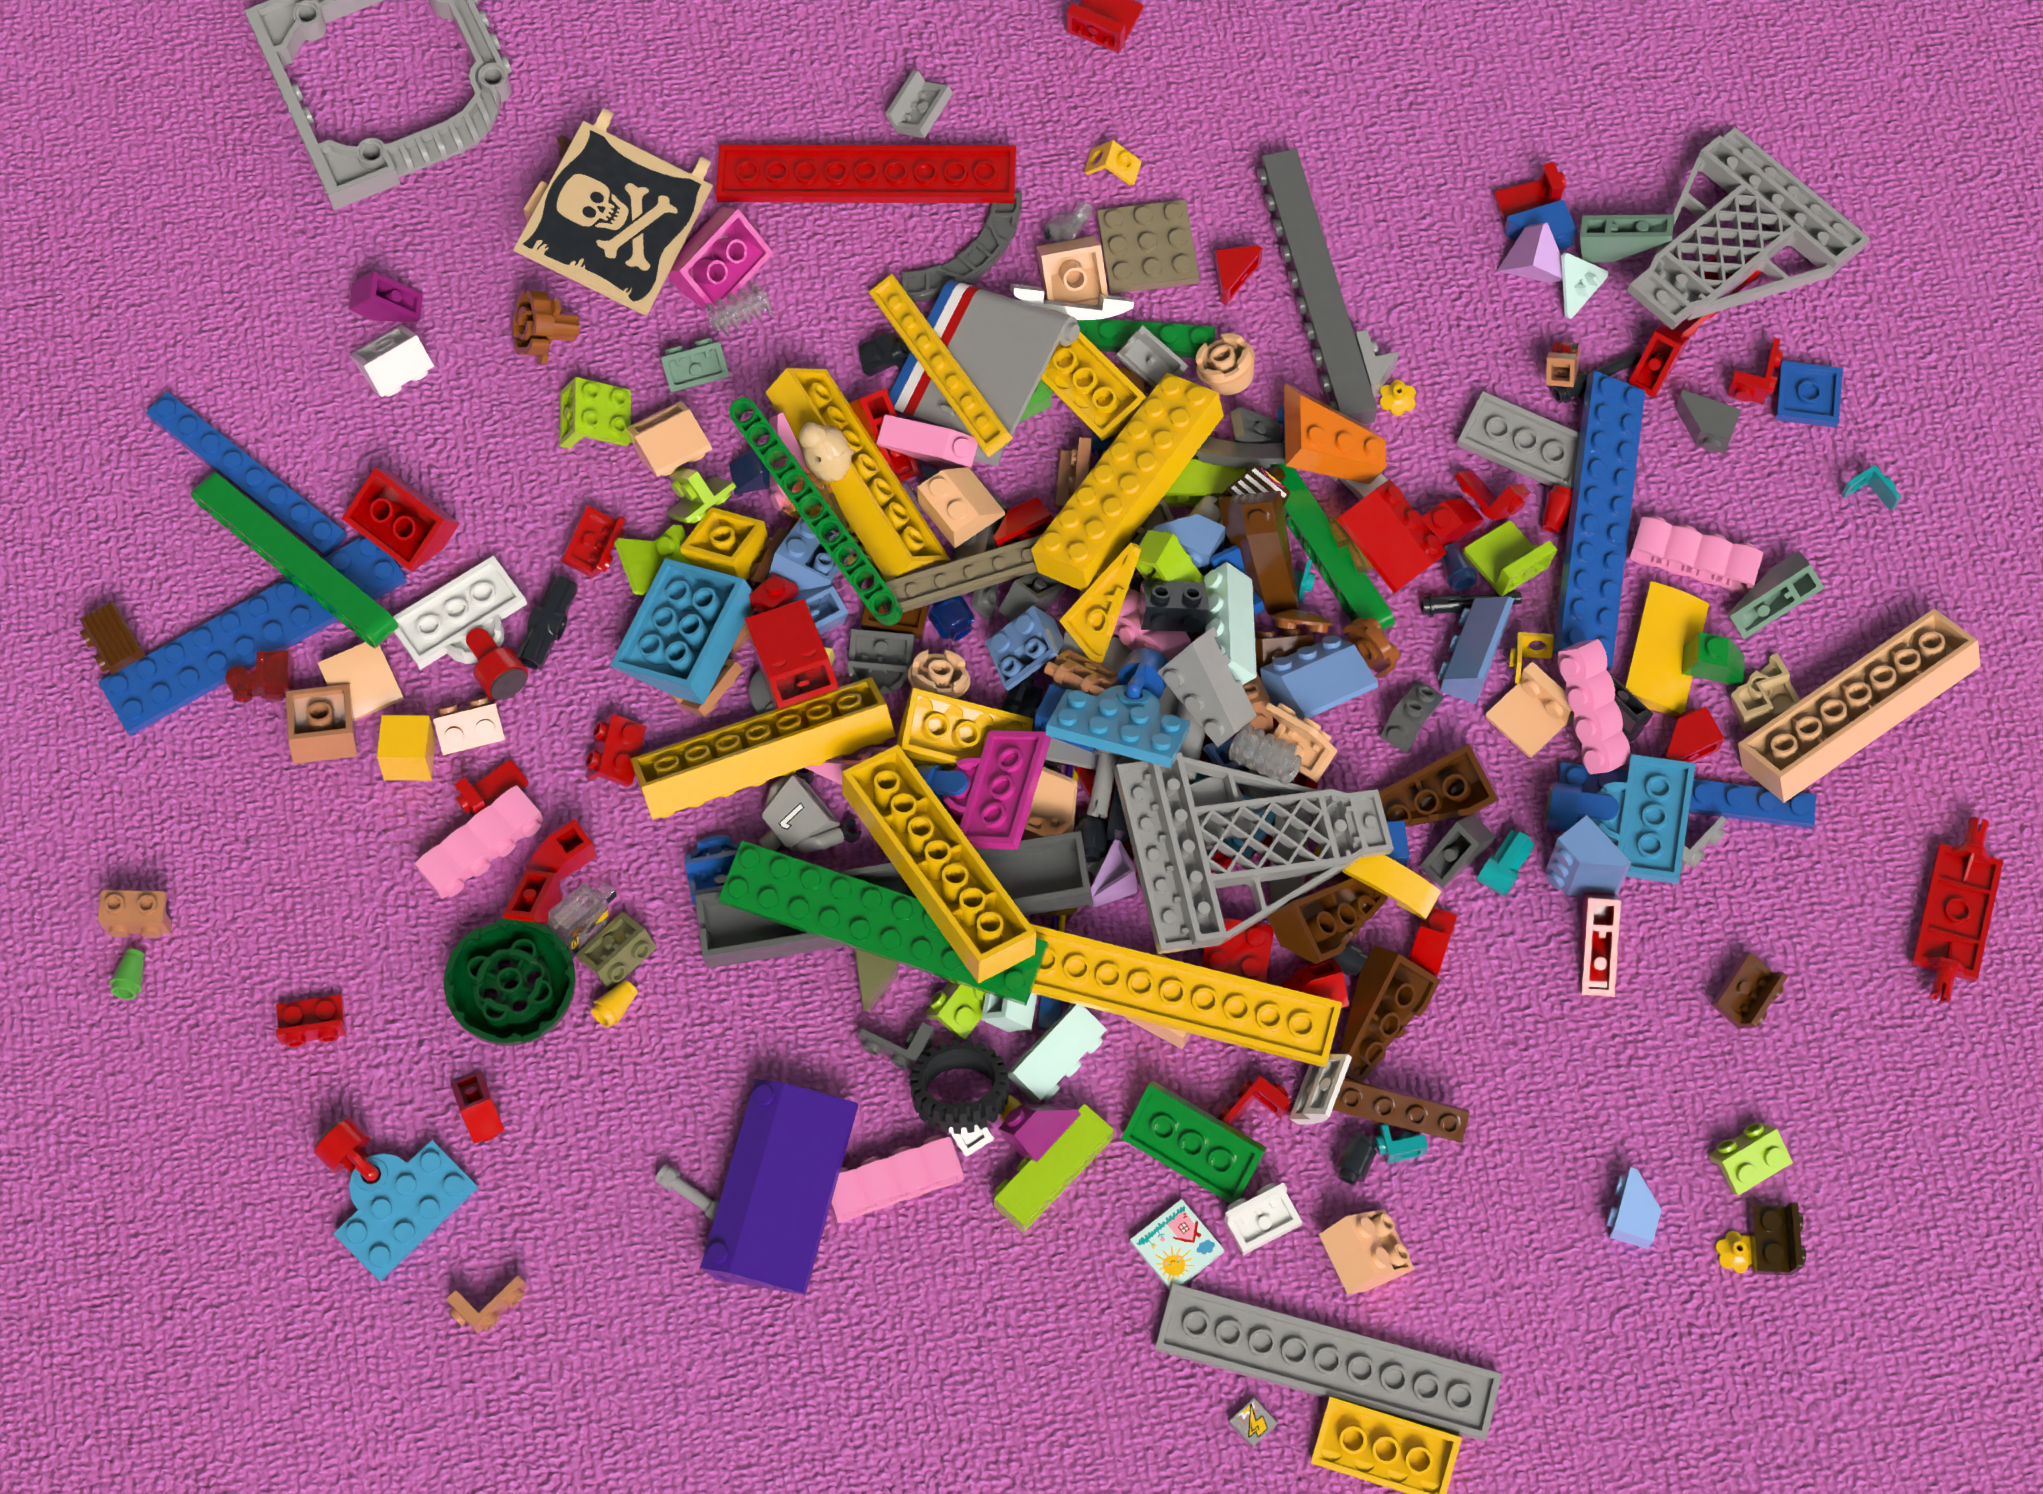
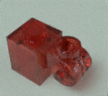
M289 650L257 651L256 670L253 673L248 674L244 667L238 665L231 667L226 673V683L233 694V700L237 702H250L252 697L258 696L268 701L283 700L286 698V691H291L294 688L295 663Z

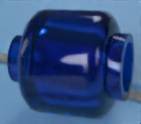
M961 595L932 604L933 607L928 614V618L942 639L958 641L973 630L972 624L975 616Z

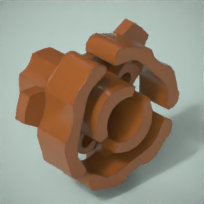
M521 291L512 316L511 335L521 339L514 340L513 346L518 355L536 356L537 364L546 365L548 362V349L552 340L575 341L576 337L579 336V316L571 313H560V300L553 299L550 301L549 296L544 291Z

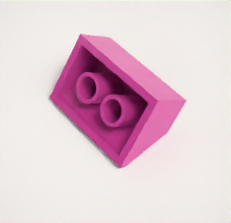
M720 208L680 250L668 277L681 293L712 315H717L774 252L738 208Z

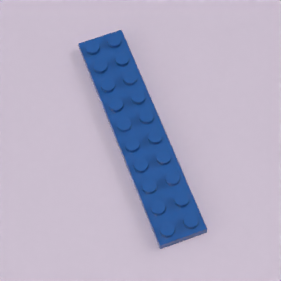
M1594 370L1587 375L1552 653L1558 654L1559 651L1581 641L1599 639L1606 652V670L1608 671L1613 668L1645 390Z
M365 536L322 558L373 600L407 583L396 561ZM286 578L98 683L128 735L131 736L335 623L338 619Z

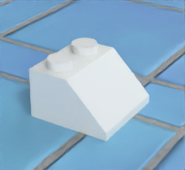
M402 324L350 354L352 360L374 392L381 397L384 395L389 397L398 393L402 389L401 385L410 380L417 381L428 374L427 370L434 367L418 336Z

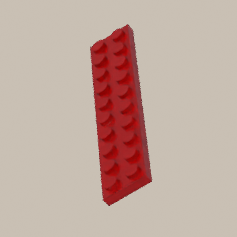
M719 144L716 200L717 202L1015 204L1016 145Z

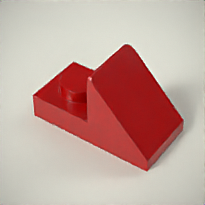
M1433 907L1426 920L1422 919L1409 960L1438 977L1458 915Z

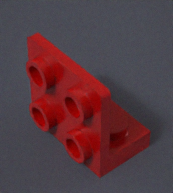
M1082 0L1079 6L1072 3L1067 11V32L1120 53L1143 11V4L1134 0Z

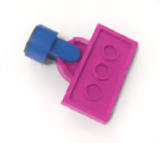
M989 731L981 758H966L957 761L958 766L953 771H945L940 765H914V767L944 808L947 805L951 812L957 817L962 818L959 828L974 848L1018 850L1051 737L1047 736L1046 732Z

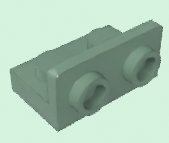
M712 338L694 342L695 348L683 351L682 346L665 350L666 356L661 357L660 361L663 365L670 393L730 377L720 341L713 343Z

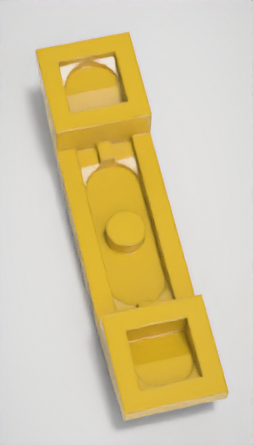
M1318 845L1314 852V855L1317 857L1322 851L1320 845ZM1385 855L1360 858L1356 863L1342 871L1398 901V906L1424 920L1428 917L1441 894V891L1427 880Z

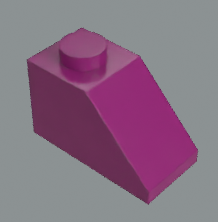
M373 271L352 283L349 310L373 321L418 322L420 321L423 293Z
M1062 1103L1024 1104L1010 1111L998 1129L1021 1156L1037 1162L1081 1113L1077 1109Z

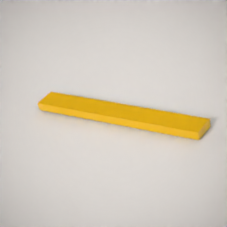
M890 274L869 291L871 297L986 455L990 457L1012 440V435L895 276Z

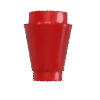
M1554 485L1552 491L1547 492L1541 526L1543 530L1553 534L1559 533L1560 528H1562L1570 515L1573 490L1564 486Z

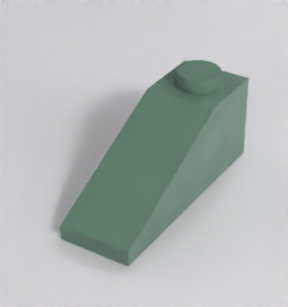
M1674 214L1582 215L1580 232L1582 260L1589 263L1615 262L1670 242L1673 238Z
M1797 551L1772 567L1728 613V616L1745 640L1825 587L1811 564L1800 551Z

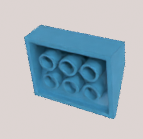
M665 558L610 665L618 671L677 698L704 705L745 623L744 619L748 617L751 611L749 595L753 592L744 578Z

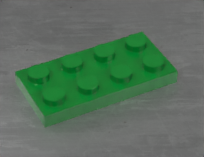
M1154 1081L1148 1084L1121 1137L1122 1140L1231 1204L1241 1199L1267 1150V1147Z

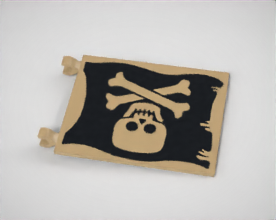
M603 108L594 125L585 121L582 122L513 251L647 316L713 187L712 184L704 181L711 161L700 157L693 173L690 174L607 133L614 113Z

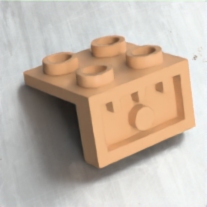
M1531 662L1523 670L1520 684H1517L1486 713L1485 717L1525 755L1532 758L1574 718V712L1567 701L1566 691L1535 663Z

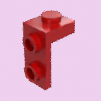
M1555 162L1543 164L1539 180L1495 191L1494 198L1502 218L1507 219V216L1560 201L1563 190L1566 189V180L1563 172H1558Z
M1774 337L1763 377L1734 371L1727 393L1728 396L1735 397L1743 402L1753 401L1763 404L1767 393L1773 394L1777 381V376L1772 375L1774 367L1779 368L1783 355V350L1778 349L1780 338Z
M1472 470L1459 471L1454 476L1460 483L1461 490L1466 495L1473 497L1480 505L1479 509L1482 514L1493 521L1508 518L1510 515L1519 512L1525 505L1523 500L1531 493L1522 483L1508 486L1497 498Z
M775 573L771 574L749 595L752 615L754 616L789 604L799 595L798 585Z
M508 760L473 786L465 777L456 782L454 786L458 796L455 797V800L465 813L470 811L475 816L484 808L492 805L507 790L516 785L522 790L528 786L529 782L514 762Z
M1259 1076L1254 1083L1249 1080L1238 1093L1240 1100L1234 1107L1226 1106L1217 1119L1232 1126L1255 1099L1282 1119L1290 1108L1291 1100L1288 1098V1092L1277 1083L1272 1085L1262 1076Z

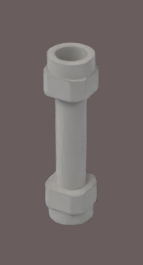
M664 1165L656 1175L655 1181L667 1191L673 1189L706 1212V1218L713 1222L720 1200H711L682 1180L677 1170Z

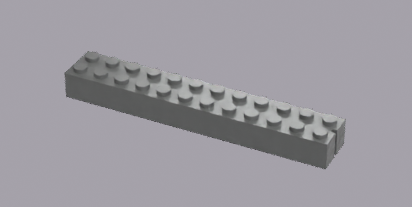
M1081 831L1020 841L1018 850L975 849L1024 916L1093 905ZM892 863L838 871V873L917 898ZM721 891L695 895L698 923L701 927L699 933L702 957L708 968L845 946L720 904L718 899Z

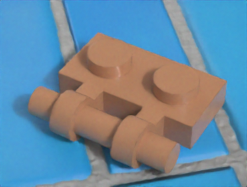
M1070 649L1057 655L1054 663L1049 661L1044 669V673L1054 677V682L1060 685L1067 684L1085 694L1098 696L1103 690L1110 687L1119 686L1118 673Z

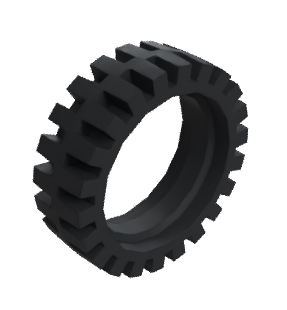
M952 1040L951 1047H948L946 1042L940 1043L939 1051L931 1047L927 1050V1056L922 1054L918 1058V1064L915 1063L912 1068L910 1088L916 1113H919V1117L923 1122L928 1120V1125L934 1129L939 1125L942 1132L947 1133L949 1128L953 1127L954 1134H961V1128L966 1127L967 1133L975 1132V1125H978L980 1129H984L987 1127V1120L994 1123L998 1119V1114L1002 1115L1005 1105L1008 1103L1009 1080L1006 1065H1004L1000 1055L996 1056V1051L992 1048L986 1051L985 1045L978 1042L976 1047H973V1041L965 1040L964 1046L959 1045V1040ZM952 1069L975 1070L983 1073L992 1082V1088L988 1094L978 1101L965 1105H950L936 1100L929 1094L928 1085L939 1074Z

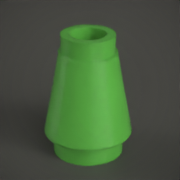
M127 949L109 982L111 993L114 996L132 1000L142 991L145 957L142 951L137 949Z

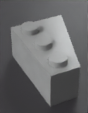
M1213 626L1157 673L1214 744L1219 747L1257 715L1240 680L1235 681L1228 667L1231 661L1227 653L1222 654L1215 640L1218 634Z

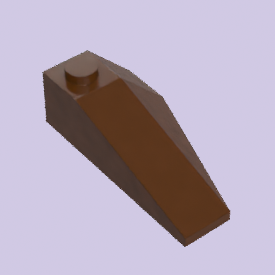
M1351 878L1291 902L1270 914L1267 918L1280 946L1314 964H1318L1341 954L1346 948L1345 945L1352 938L1356 937L1363 924L1374 916L1388 898L1385 894L1355 878Z

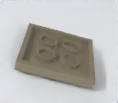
M1186 200L1097 210L1109 294L1199 284V272Z

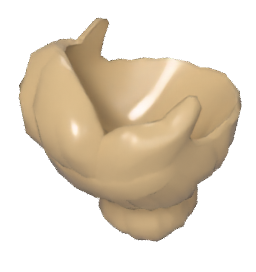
M816 422L805 424L801 428L799 442L803 446V457L807 469L815 474L819 480L827 482L844 478L851 464V456L855 450L850 449L842 431L833 426L818 425Z

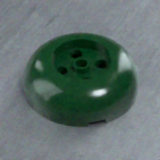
M505 918L497 919V922L480 929L477 927L467 934L453 950L444 974L445 997L456 1021L475 1038L499 1046L527 1044L552 1031L567 1014L576 988V973L572 957L566 945L557 934L538 922ZM507 962L511 963V967L504 968L501 971L498 970L499 965ZM531 973H539L541 976L536 979L535 984H530L527 981ZM511 984H517L515 988L508 989ZM486 991H497V998L494 1001L491 998L484 999ZM523 1001L527 1004V1007L522 1011L517 1012L513 1009L517 1002Z

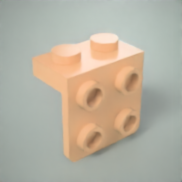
M1267 703L1265 709L1280 724L1263 751L1266 752L1275 742L1283 741L1301 764L1296 771L1317 783L1337 753V750L1329 743L1331 737L1321 731V727L1306 717L1301 720L1295 716L1296 713L1284 704L1279 703L1276 707L1271 703Z
M1045 767L1042 768L1022 838L1029 840L1071 833L1073 831L1078 786L1073 778Z

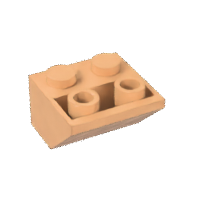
M681 401L626 428L640 460L657 477L660 475H670L678 469V466L688 461H698L705 456L706 452L712 450L708 439L692 412Z
M1385 1209L1345 1216L1319 1234L1348 1295L1368 1291L1415 1269L1410 1260L1409 1252L1403 1246L1395 1230V1224Z

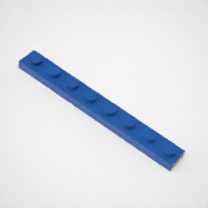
M166 392L146 411L151 421L323 557L328 556L347 537L343 529L169 392Z
M1561 762L1558 782L1581 785L1582 792L1597 794L1605 784L1612 782L1627 783L1629 771L1614 769L1607 773L1590 774L1585 765ZM1693 779L1689 813L1717 817L1723 815L1725 818L1812 829L1815 824L1816 794L1799 792L1783 803L1766 788Z

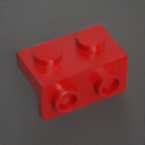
M587 505L581 513L560 562L591 578H594L601 571L605 573L613 560L610 552L615 545L614 542L624 536L625 529L622 526L625 518L619 516L613 519Z
M613 713L598 721L593 731L594 747L589 752L585 766L588 768L586 778L594 780L597 777H601L625 787L632 785L635 772L630 759L640 756L647 726Z

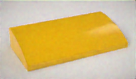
M1079 332L1076 341L1072 342L1069 346L1057 345L1041 377V380L1102 441L1124 429L1147 399L1081 332Z
M1653 581L1650 582L1646 593L1624 687L1649 710L1678 717L1685 711L1692 676L1682 674L1684 645L1697 633L1703 632L1709 604L1689 593Z
M912 688L896 745L900 746L908 758L955 769L958 766L957 761L966 758H981L989 731H1032L1034 719Z
M1329 1397L1311 1464L1407 1494H1446L1462 1437Z

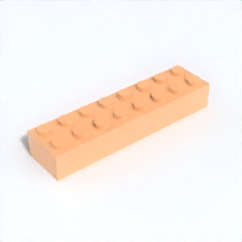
M1932 609L1739 742L1738 747L1742 769L1785 803L1979 668L1978 640L1939 611Z

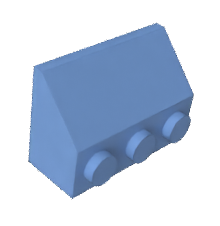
M1509 596L1475 598L1471 609L1465 607L1459 625L1464 628L1460 636L1454 634L1448 652L1453 653L1450 663L1443 662L1438 679L1443 680L1440 692L1473 704L1477 703L1506 628L1514 598Z
M1338 636L1324 637L1317 644L1301 647L1296 653L1287 657L1276 658L1273 660V663L1260 668L1262 683L1268 693L1271 704L1277 707L1279 703H1282L1296 713L1295 716L1304 719V717L1311 718L1378 688V681L1356 646L1342 640Z
M1586 815L1557 839L1545 873L1550 884L1557 890L1561 889L1568 896L1583 897L1584 892L1618 895L1632 862Z

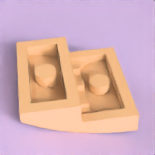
M364 642L318 662L328 686L350 684L354 721L404 700L380 645L374 649Z

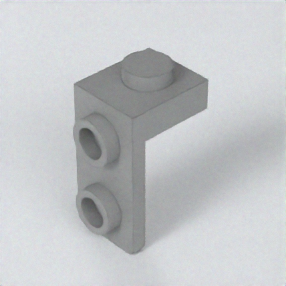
M1723 815L1691 849L1684 845L1680 873L1688 866L1695 868L1704 858L1705 853L1703 850L1709 843L1714 847L1724 837L1726 832L1723 828L1727 819Z

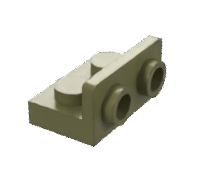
M622 911L575 956L580 963L599 977L608 990H611L656 949V945L645 928Z

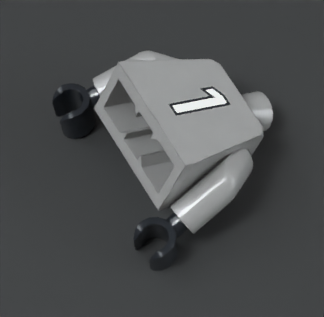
M801 768L791 775L782 777L771 785L765 804L766 809L762 813V818L771 828L760 839V843L764 848L776 851L784 844L790 850L806 853L827 849L842 843L844 840L853 843L860 838L862 831L850 833L847 830L855 826L856 821L854 819H848L844 823L843 829L838 828L841 823L809 785L814 779L813 771L810 770L804 774L801 772L805 768Z

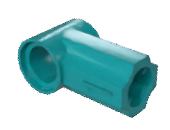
M1511 830L1495 856H1491L1488 859L1477 881L1505 897L1519 875L1518 871L1532 852L1535 843L1521 831Z

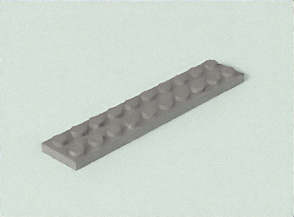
M1172 1284L1155 1347L1157 1352L1324 1398L1334 1397L1412 1422L1484 1442L1487 1440L1502 1376L1498 1372Z

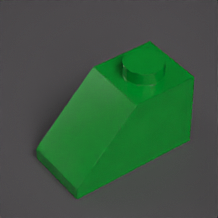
M1699 632L1684 645L1682 674L1741 686L1744 684L1745 655L1729 638Z

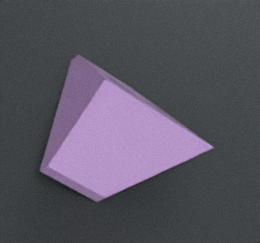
M1548 223L1525 227L1497 271L1546 283L1563 281L1561 254Z
M1114 840L1091 887L1093 905H1089L1096 908L1137 893L1136 868L1119 840Z

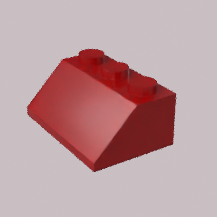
M374 468L341 518L411 572L440 552L460 524L394 473L379 468Z
M1388 479L1336 519L1394 594L1447 553L1442 547L1440 540L1431 533L1420 514L1411 507L1404 498L1402 491L1394 485L1391 479Z

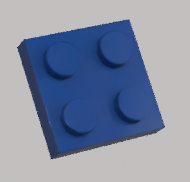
M1782 360L1779 366L1775 420L1837 428L1840 416L1843 368Z

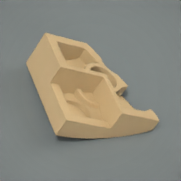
M1778 653L1770 656L1769 663L1760 672L1756 670L1749 677V681L1746 684L1739 686L1731 694L1732 705L1744 733L1766 725L1800 701L1799 696L1790 683V673Z

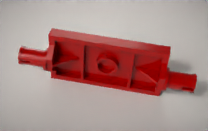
M1979 817L1969 818L1965 841L1960 846H1949L1940 843L1937 847L1911 965L1935 971L1929 997L1936 1001L1938 995H1941L1939 1002L1951 1001L1955 977L1976 982L1978 979L2004 860L1990 857L1986 853L1984 842L1989 822L1986 819H1982L1981 824L1978 825Z

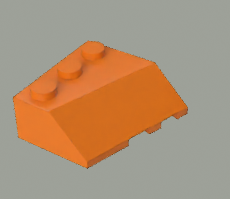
M1287 383L1284 385L1285 466L1371 484L1386 468V440L1372 428Z

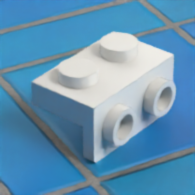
M1274 1183L1268 1184L1257 1191L1258 1196L1248 1201L1245 1198H1241L1227 1207L1229 1211L1225 1213L1224 1222L1242 1255L1302 1225V1220L1286 1193L1287 1187L1285 1183H1281L1278 1186H1275Z

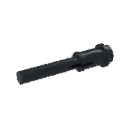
M1636 350L1595 371L1612 376L1637 364L1641 354ZM1583 371L1577 375L1574 387L1553 386L1552 394L1558 403H1569L1572 397L1585 392L1587 375L1589 373Z
M1511 592L1502 596L1514 598L1513 605L1522 603L1521 592ZM1427 593L1426 596H1421L1420 608L1422 615H1428L1431 618L1434 614L1460 613L1461 609H1465V607L1471 608L1475 598L1501 596L1499 594L1460 597L1459 593L1432 596V593Z

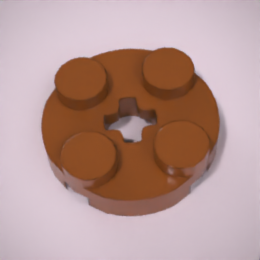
M1369 617L1367 620L1357 618L1344 628V635L1348 633L1350 638L1347 642L1354 644L1369 669L1371 668L1377 672L1374 677L1383 678L1395 669L1396 661L1400 658V652L1394 644L1389 643L1382 633L1381 625L1376 619Z

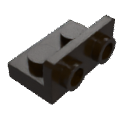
M1790 1202L1786 1206L1752 1205L1748 1208L1753 1274L1792 1276L1801 1270L1806 1261V1249L1804 1245H1801V1232L1804 1220L1802 1213L1799 1212L1798 1203Z

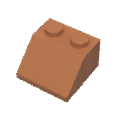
M350 684L286 691L288 742L293 764L358 756Z

